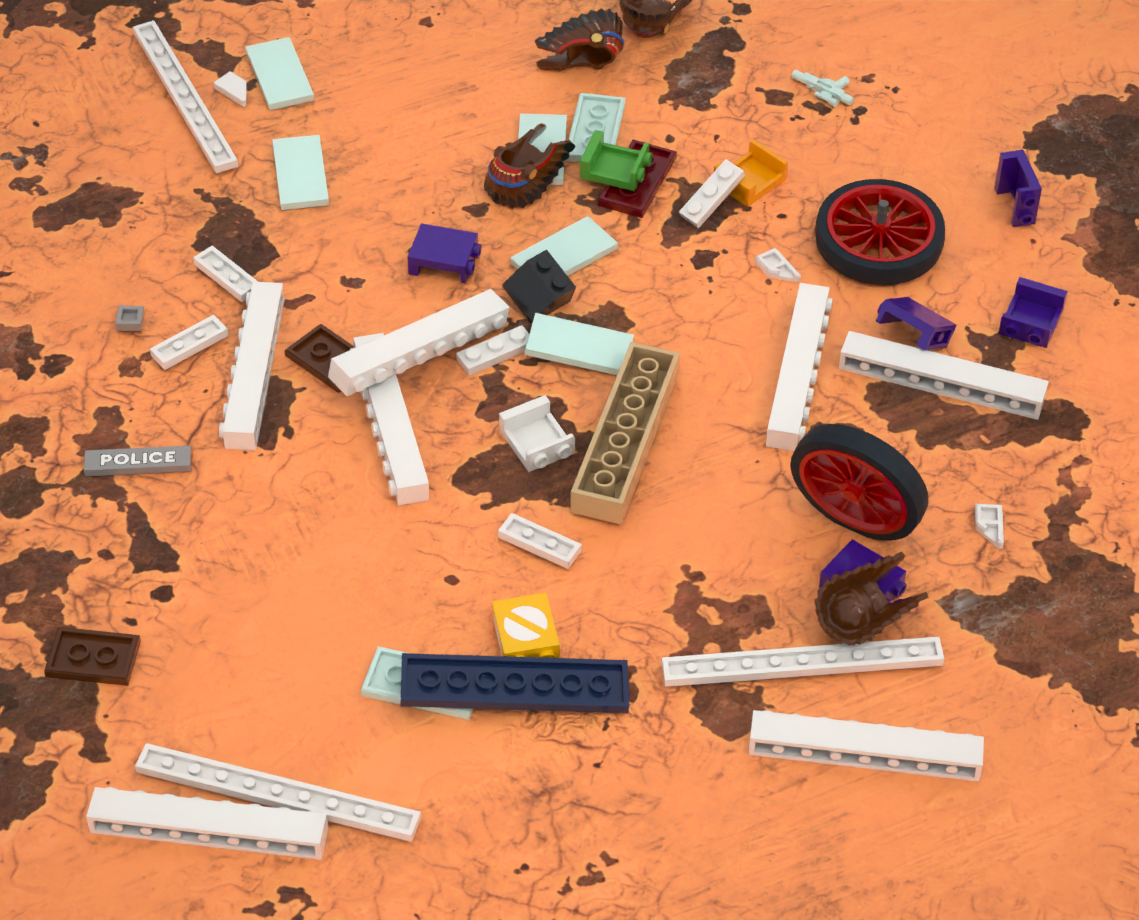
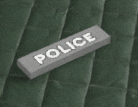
M191 445L85 450L84 474L85 476L191 471Z

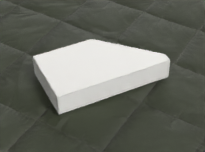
M229 71L213 82L215 90L242 107L247 106V83L244 79Z
M776 248L755 256L754 263L768 278L795 283L801 281V275Z
M975 503V530L998 549H1003L1002 505Z

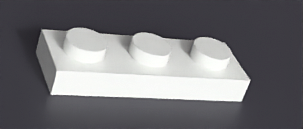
M725 159L679 211L681 217L699 228L745 177L744 171Z
M210 246L193 257L196 267L241 302L246 300L247 292H251L252 283L258 282L214 246Z
M212 315L150 348V354L166 370L229 336L228 329L215 315Z
M521 325L457 352L456 360L468 376L524 353L529 333Z
M513 513L509 515L498 530V538L566 569L570 568L582 551V544Z

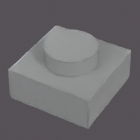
M119 305L115 322L116 331H142L145 315L144 306Z

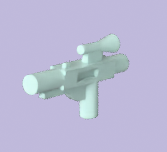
M794 70L791 78L807 85V88L815 91V96L827 101L834 108L840 102L849 106L854 102V97L842 90L843 87L850 83L846 76L834 81L827 78L820 79L812 74L802 73L798 70Z

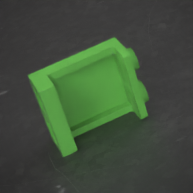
M595 130L580 159V178L635 191L638 183L643 182L645 167H649L652 161V153L649 152L650 143L645 142L641 151L604 143V132Z

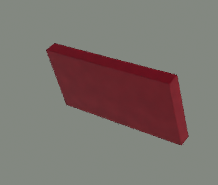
M633 139L628 148L641 151L645 142ZM650 144L649 152L652 153V161L649 167H645L643 182L638 183L635 191L606 185L598 198V206L643 218L676 160L677 151Z

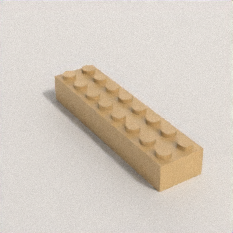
M630 342L572 487L570 513L622 525L677 381L680 353Z

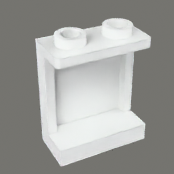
M546 395L499 413V431L528 472L543 468L548 464L560 459H566L570 455L575 454V437L573 434L566 435L550 413V401Z

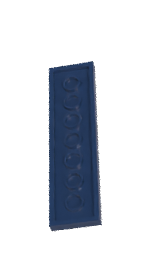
M402 653L400 706L628 713V661Z

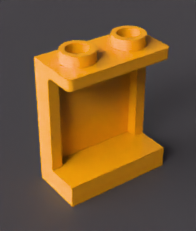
M750 141L749 151L733 162L734 165L744 171L745 177L729 195L749 207L787 179L788 162L757 141ZM719 162L714 166L713 173L722 164V162Z

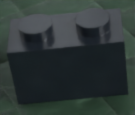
M547 249L527 260L502 285L531 324L533 323L535 313L548 315L569 303L576 289V286Z

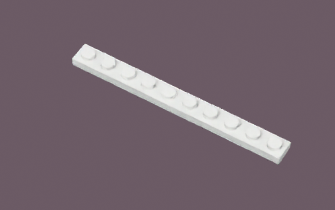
M155 21L133 26L135 37L215 173L238 167L236 156Z
M926 637L873 641L860 645L855 644L854 646L834 644L662 657L661 664L665 687L943 666L944 655L940 638Z
M148 743L145 744L135 765L136 773L274 808L287 807L298 811H318L327 814V821L409 842L413 841L421 820L420 811Z

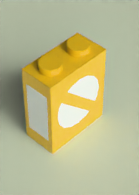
M546 592L492 601V619L501 656L560 658V644Z

